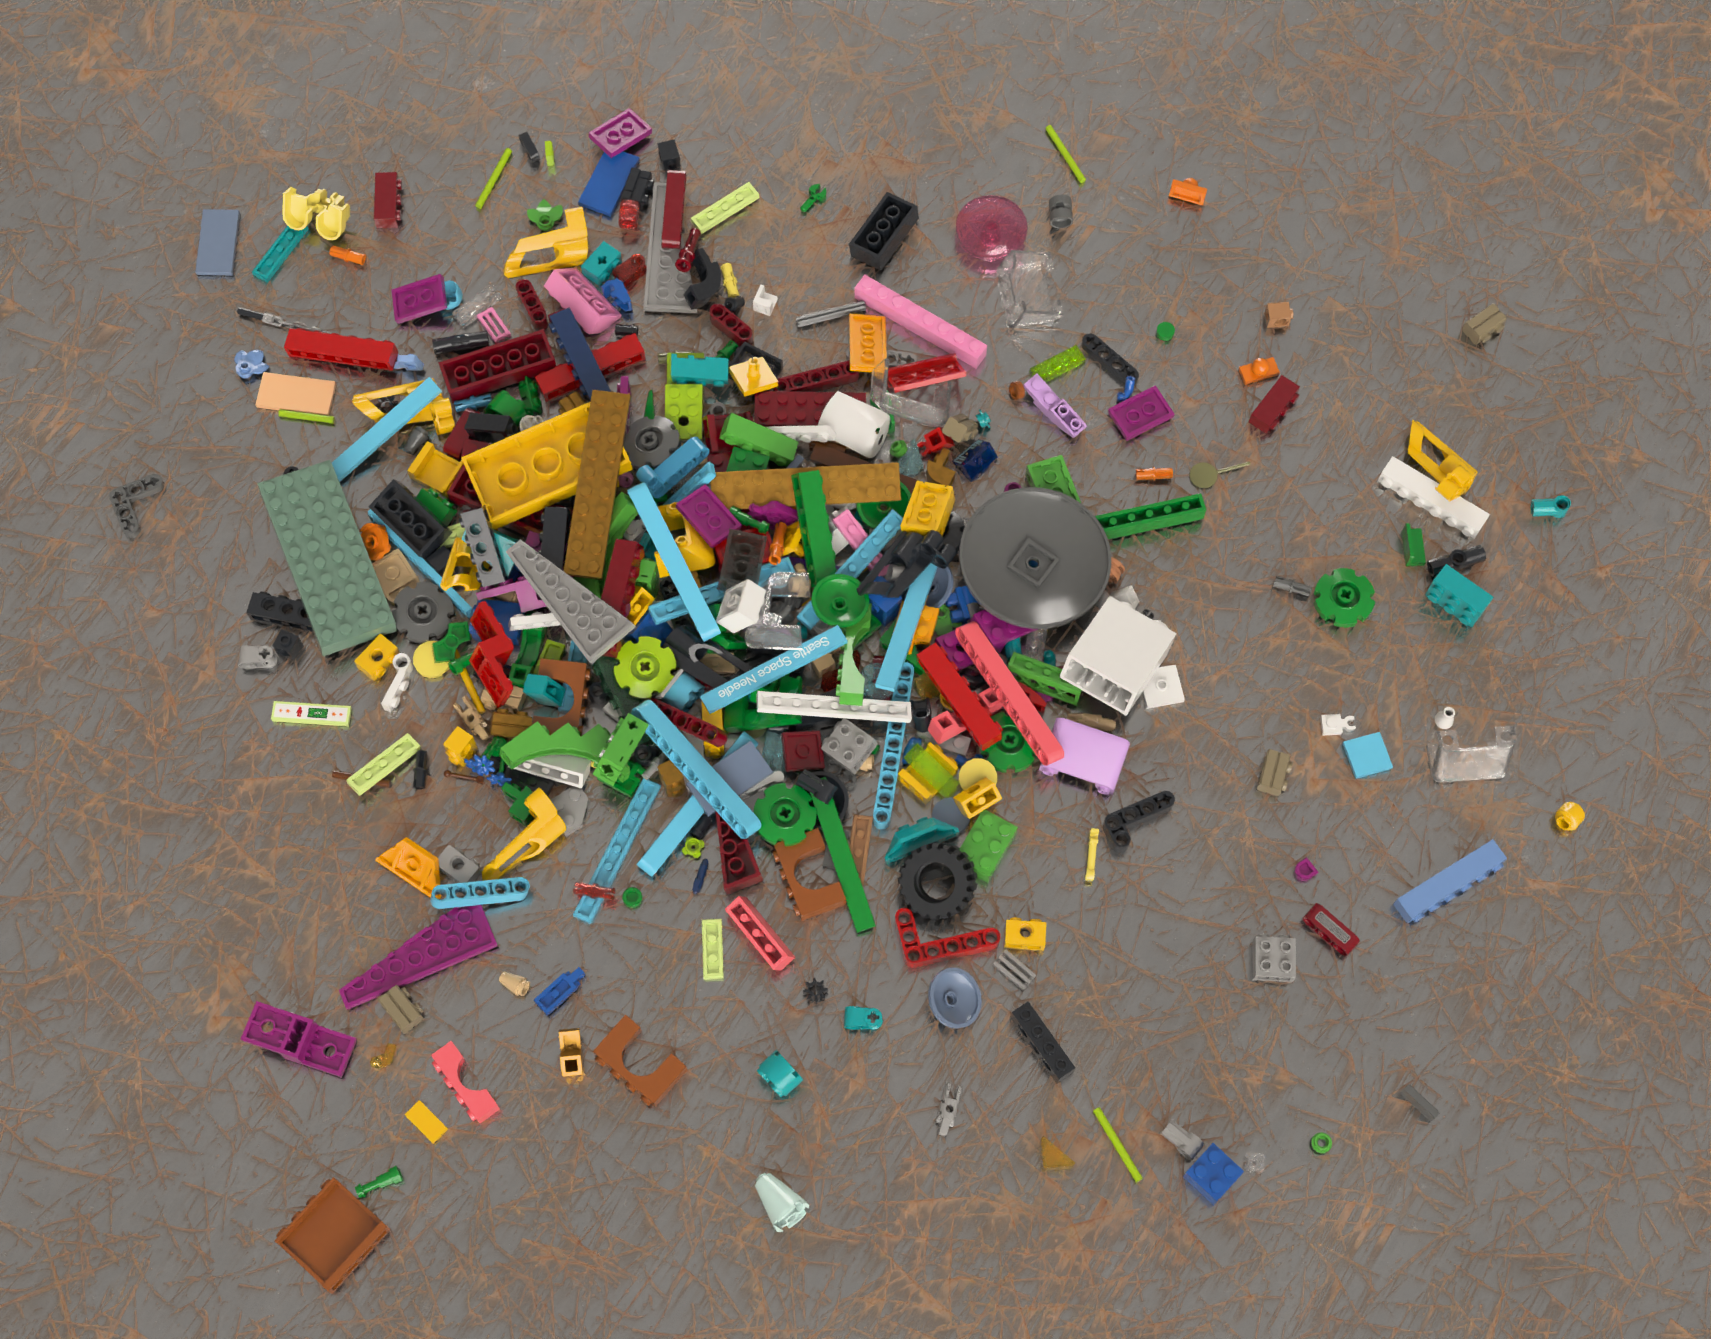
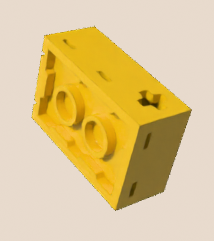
M917 481L900 525L901 530L915 532L922 536L927 535L930 530H934L943 536L955 503L953 486L945 487V485Z

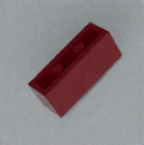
M397 172L375 173L374 221L377 228H398V221H401L402 216L399 205H402V196L399 194V190H402V179L398 178Z
M1281 375L1252 412L1248 423L1265 434L1270 429L1274 430L1279 424L1278 419L1280 416L1284 417L1290 408L1288 406L1290 403L1294 404L1299 398L1298 391L1300 386Z

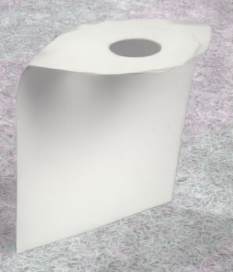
M837 391L824 408L818 426L829 425L836 433V442L861 455L872 458L876 456L884 444L890 425V416L880 409ZM880 428L879 433L876 434V429ZM883 434L882 442L878 445L879 439Z

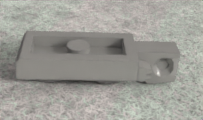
M917 731L916 737L924 739L925 744L929 742L933 745L937 744L929 731L923 733ZM958 734L938 746L944 752L957 756L960 754L966 757L971 738Z

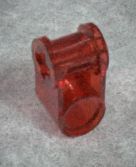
M640 254L632 255L625 262L616 266L612 271V275L615 279L621 280L625 288L631 286L636 280L646 274L645 258Z

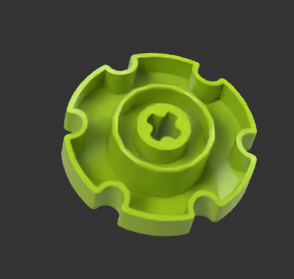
M642 636L639 637V642L636 644L631 641L626 642L621 647L620 652H618L616 660L620 664L614 666L615 678L621 689L625 687L630 689V696L638 699L652 698V693H661L674 677L670 673L672 670H676L674 654L669 647L665 649L660 647L661 640ZM647 664L649 665V671H647V670L641 671V670H642V666H641V665H644V666H646Z

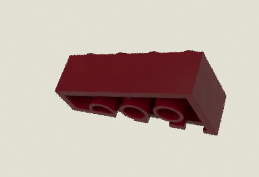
M716 811L723 886L725 893L729 895L764 880L748 838H740Z

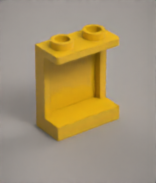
M427 441L407 472L410 479L429 489L433 488L448 498L447 492L464 463L462 460L459 462L436 450L434 444Z
M929 742L927 748L906 769L903 768L898 773L897 780L926 805L958 773V764L952 757L948 758L944 755L940 746Z

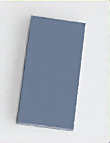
M203 209L195 270L197 275L233 276L240 219L239 210Z
M751 741L712 766L738 796L773 774L772 769ZM690 781L686 783V786L709 817L715 813L716 810Z

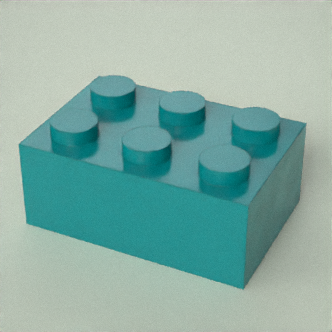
M1447 564L1435 577L1425 594L1431 602L1439 604L1447 613L1453 614L1459 618L1461 623L1469 625L1471 628L1494 598Z

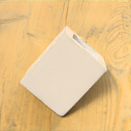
M760 285L753 300V311L771 316L778 297L766 293L765 286Z
M1132 585L1112 591L1109 595L1118 601L1128 602L1134 608L1139 603Z

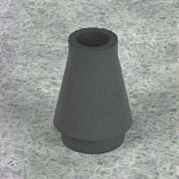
M418 425L415 429L412 428L404 449L414 454L428 439L429 433Z

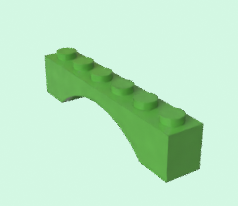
M869 604L868 611L860 622L850 627H843L842 633L846 636L847 644L841 646L844 654H840L839 665L842 666V669H838L837 681H841V685L837 684L836 696H840L839 704L863 706L865 678L858 671L852 654L858 641L870 631L872 604Z

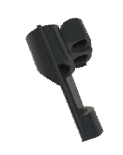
M930 530L925 536L915 532L902 531L856 589L859 596L875 594L884 598H899L930 563L945 569L957 555V551L950 544L943 543V537L937 531ZM892 563L905 565V569L894 583L873 582L885 566Z
M689 624L686 627L679 626L673 630L661 646L663 649L667 647L671 649L678 668L683 669L713 688H717L753 669L711 639L704 642L698 630ZM710 649L740 670L734 675L722 677L700 661L706 655L707 650Z

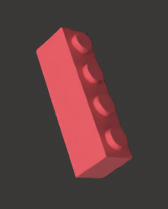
M738 896L725 908L726 912L773 970L781 971L796 958L747 897Z

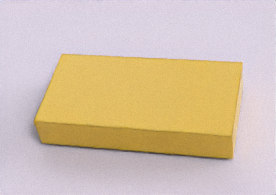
M420 1100L404 1114L433 1144L448 1130Z

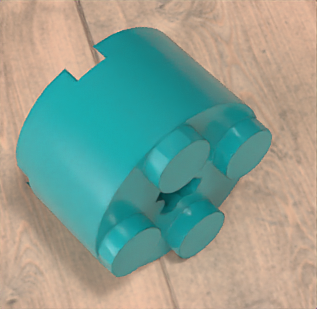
M777 1049L756 1070L767 1082L772 1081L770 1086L780 1097L783 1095L786 1097L803 1081V1078Z

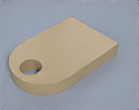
M399 548L372 563L385 598L392 605H394V600L402 589L407 586L414 589L417 586V582H420Z

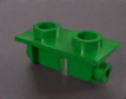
M525 376V381L519 382L518 388L521 399L527 398L523 401L526 405L524 408L526 414L533 415L534 412L542 415V402L537 392L539 390L538 385L535 381Z

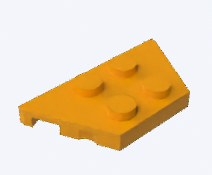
M408 837L398 842L375 860L430 898L433 888L440 885L439 859ZM441 894L435 895V897L437 899H440Z

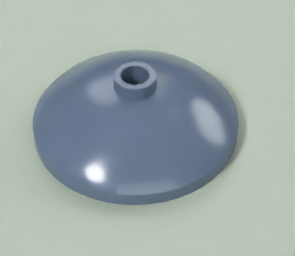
M949 566L945 569L937 567L925 605L940 608L948 600L953 589V574ZM908 587V588L905 590V592L902 594V597H903V600H904V601H905V598H906V595H907V592H908L909 587Z
M947 968L937 973L930 983L928 991L929 1005L934 1016L943 1025L959 1029L969 1026L976 1020L981 1010L982 998L978 984L968 972L959 968Z

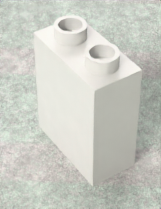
M1109 596L1069 653L1060 678L1127 716L1167 656L1177 633L1171 631L1165 623L1159 620H1152L1136 611L1128 602L1118 601Z

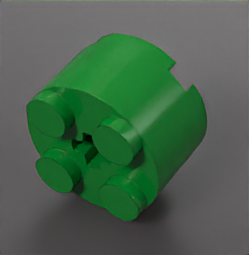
M505 390L498 393L483 410L484 414L510 416L517 427L520 426L521 419L527 415L524 409L526 407L525 403L519 399L516 400Z

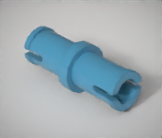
M489 393L487 395L470 396L469 399L454 401V405H456L455 410L457 413L464 411L467 407L477 410L479 407L487 406L492 401V397Z

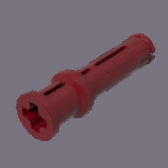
M697 228L690 230L686 244L680 250L679 258L676 260L675 267L681 272H688L691 269V262L695 258L694 250L701 235L700 230Z

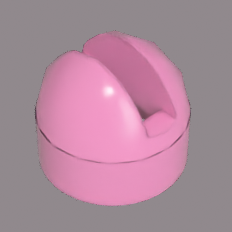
M626 472L619 475V485L624 488L630 487L634 479L632 473Z

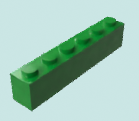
M819 470L791 475L808 579L811 580V587H815L820 580L838 571L835 567V552L832 549L831 543L832 533L829 531L828 525L829 515L825 507L826 497L822 490L823 478Z
M1200 493L1097 515L1095 517L1103 527L1109 540L1202 520L1206 513V507Z

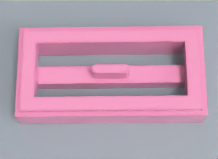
M493 307L476 315L495 344H498L500 340L504 341L506 337H511V333ZM489 313H491L495 320L498 322V324L504 331L503 334L499 331L493 320L490 318V316L488 315ZM483 316H485L487 321L490 323V325L498 335L497 337L494 335V333L489 328L485 320L482 318Z

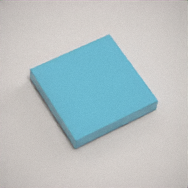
M1380 732L1343 741L1342 745L1355 779L1393 768Z

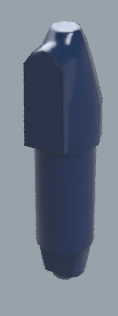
M706 858L702 860L694 880L693 894H697L703 885L708 868V859Z

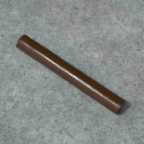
M333 770L332 777L347 780L354 773ZM381 779L375 785L390 788L391 780Z

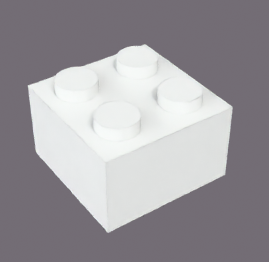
M749 579L727 589L716 623L733 633L755 624L760 617L759 612L765 601L766 590Z

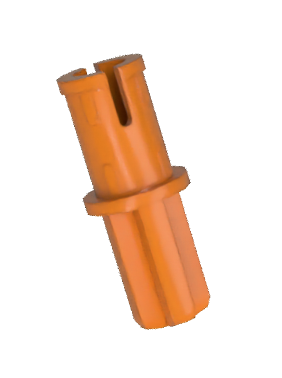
M337 246L330 248V256L362 266L365 264L366 254L354 252L350 248L344 249Z
M1155 467L1136 469V481H1155V479L1173 478L1172 468L1155 469Z

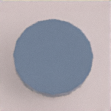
M952 797L940 800L932 810L931 818L957 827L959 833H963L970 823V819L961 814Z

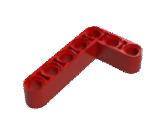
M901 908L895 914V926L904 961L911 968L990 951L998 947L1001 938L997 929L986 928L920 944L912 911L907 908ZM905 915L909 918V921L903 923L898 918ZM906 934H910L914 937V940L908 942L903 937ZM992 935L996 938V941L990 943L986 940V937ZM968 940H974L976 941L977 945L975 947H970L967 945L966 942ZM954 944L958 949L951 952L947 949V946ZM929 949H936L938 954L931 956L927 951ZM911 953H915L919 956V958L915 961H912L909 959L908 955Z

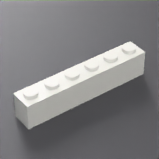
M1393 456L1378 479L1384 487L1391 488L1399 496L1411 500L1416 506L1429 511L1432 516L1441 518L1449 526L1459 529L1464 535L1474 539L1490 515L1462 497L1449 502L1435 490V487L1439 485L1437 482Z

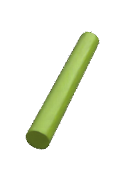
M279 409L278 412L279 417L334 424L335 421L334 416Z

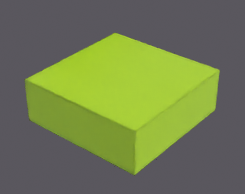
M545 141L547 165L554 166L552 142Z

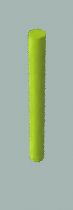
M1048 125L1045 128L1076 178L1080 183L1085 182L1086 178L1053 127Z
M505 149L475 204L477 208L482 209L512 153L511 149Z
M1098 1107L1093 1110L1135 1182L1137 1183L1142 1180L1143 1177L1101 1108Z

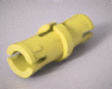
M725 263L720 269L723 274V285L726 287L728 298L740 296L736 285L737 278L734 277L732 265Z

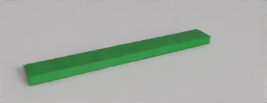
M810 792L856 931L859 933L874 928L876 923L834 799L832 797L827 805L814 797V794Z

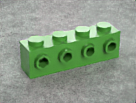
M731 413L725 419L719 439L724 440L729 445H736L745 450L770 456L769 460L782 467H787L794 460L799 442L734 413Z

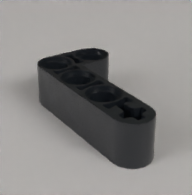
M1162 791L1108 814L1102 828L1112 849L1117 853L1125 852L1131 841L1128 829L1171 811L1175 802L1173 793ZM1143 807H1150L1152 809V812H1145L1143 810ZM1132 814L1135 819L1128 820L1125 815ZM1108 822H1115L1117 824V827H1110L1108 825ZM1121 838L1126 842V844L1119 845L1116 842V839Z

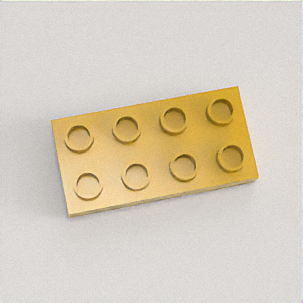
M590 402L461 457L482 506L486 505L494 530L576 495ZM624 446L619 475L633 470Z

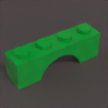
M527 611L526 616H531L533 613L536 612ZM547 627L523 629L519 655L512 664L509 679L514 686L524 688L527 675L533 674L540 656Z

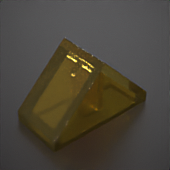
M1044 1136L1040 1139L1042 1172L1070 1170L1075 1165L1073 1160Z

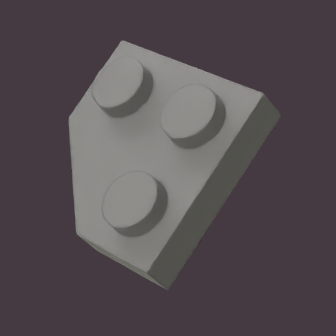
M572 786L551 799L557 814L565 823L566 831L563 833L566 837L583 827L589 799L582 788Z

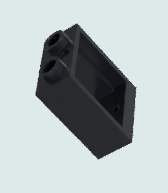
M470 412L464 427L472 440L492 444L520 432L510 416Z

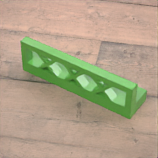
M1013 652L1007 668L1010 672L1020 676H1014L1016 681L1025 684L1037 692L1077 705L1082 690L1060 678L1061 668ZM1030 679H1033V680L1037 681L1038 683L1035 684V683L1031 682ZM1048 686L1055 687L1056 690L1049 689ZM1069 692V693L1074 694V695H1076V696H1075V698H1074V697H1071V696L1067 695L1066 693Z

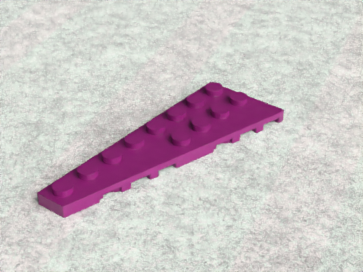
M482 905L453 908L447 914L440 916V919L429 927H425L404 942L400 948L389 953L378 964L375 963L371 966V969L360 977H356L342 987L339 992L345 1008L349 1010L384 995L395 985H398L399 988L497 947V942Z

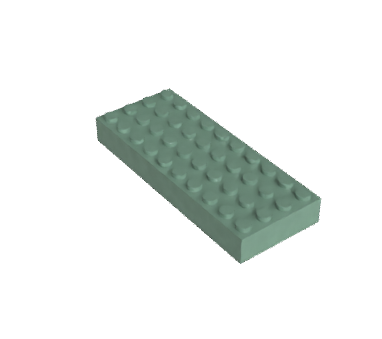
M331 460L257 483L264 506L322 655L326 656L370 641L379 634L384 636L396 632L395 620Z

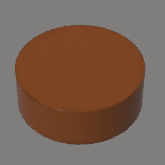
M1020 381L1010 384L1009 392L1014 400L1023 399L1025 396L1023 384Z

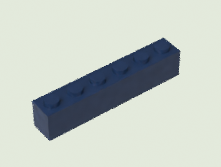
M570 307L550 315L548 326L552 334L556 333L557 345L559 349L563 348L565 352L563 355L567 365L571 364L573 368L571 373L575 381L579 380L581 384L579 389L582 396H586L588 402H591L592 390L611 392Z

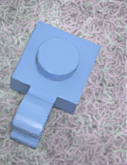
M398 354L394 369L405 368L407 371H422L424 363L414 354Z

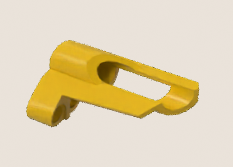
M583 207L565 210L568 227L518 240L516 248L510 253L504 265V275L507 278L582 265L586 261L588 253V233ZM554 247L556 257L554 261L520 268L522 258L527 251Z
M425 380L353 395L352 403L377 423L388 413H383L370 400L391 395L408 396ZM440 393L406 424L433 420L437 435L452 432L455 423L449 398H443Z
M1412 420L1408 454L1440 483L1438 487H1435V490L1449 502L1460 497L1462 494H1466L1478 471L1420 422ZM1423 436L1442 451L1444 460L1440 466L1421 451Z
M456 537L440 586L445 591L456 585L464 586V591L479 590L482 583L478 582L476 577L478 570L476 564L473 565L471 561V547L467 546L459 537ZM484 561V567L486 569H489L490 565L486 561ZM456 566L472 567L469 575L456 574L452 576Z
M537 788L524 802L529 809V813L535 819L495 859L484 867L482 871L483 881L502 879L520 862L542 852L566 831L565 823L557 814L555 806L540 788ZM527 843L531 845L528 850L500 872L499 867Z

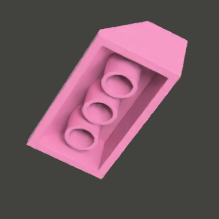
M577 268L553 270L544 285L549 291L548 293L560 303L562 308L567 309L570 307L576 321L588 334L602 333L622 317L615 307Z

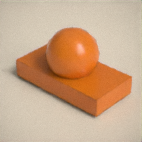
M1187 178L1183 182L1173 179L1169 196L1203 205L1207 189L1199 187L1198 182L1193 178Z
M1274 357L1268 359L1257 358L1253 363L1240 366L1238 369L1245 385L1279 376L1280 374Z

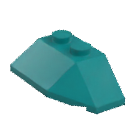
M927 817L917 820V824L909 826V824L903 825L894 834L885 855L886 864L909 856L912 851L923 845L933 842L941 843L960 835L957 827L935 818L928 819Z

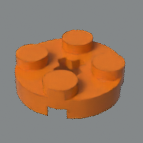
M367 523L362 526L359 532H362L361 538L370 560L378 561L382 559L391 548L386 527L377 523Z

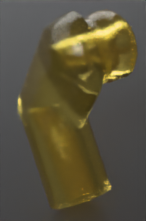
M387 1043L384 1054L372 1057L370 1065L376 1069L390 1065L397 1046Z

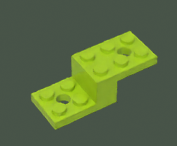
M667 353L665 418L674 423L681 436V440L688 441L692 437H698L702 441L704 387L702 384L673 383L671 378V353ZM672 353L677 354V358H688V355H694V358H704V353ZM687 417L689 419L688 425H679V419Z

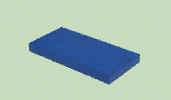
M624 151L610 158L604 152L578 201V205L611 217L621 198L632 167H637L640 158Z

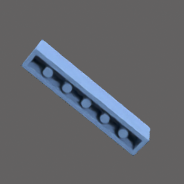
M1492 839L1399 897L1393 905L1406 923L1412 920L1416 923L1424 917L1423 913L1428 910L1432 913L1440 907L1439 903L1444 900L1446 902L1451 901L1456 897L1455 893L1460 890L1462 893L1472 887L1471 883L1477 880L1479 883L1488 877L1487 873L1493 870L1495 873L1502 869L1507 857Z

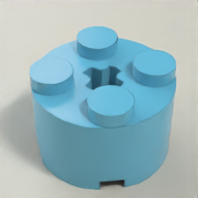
M684 671L661 700L687 713L689 711L687 708L691 707L704 694L705 687Z

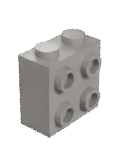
M843 718L842 721L836 723L830 737L827 736L824 739L821 750L855 775L878 743L873 737L846 718Z
M1269 934L1255 936L1252 941L1253 980L1293 982L1296 978V938H1290L1288 935L1270 937Z

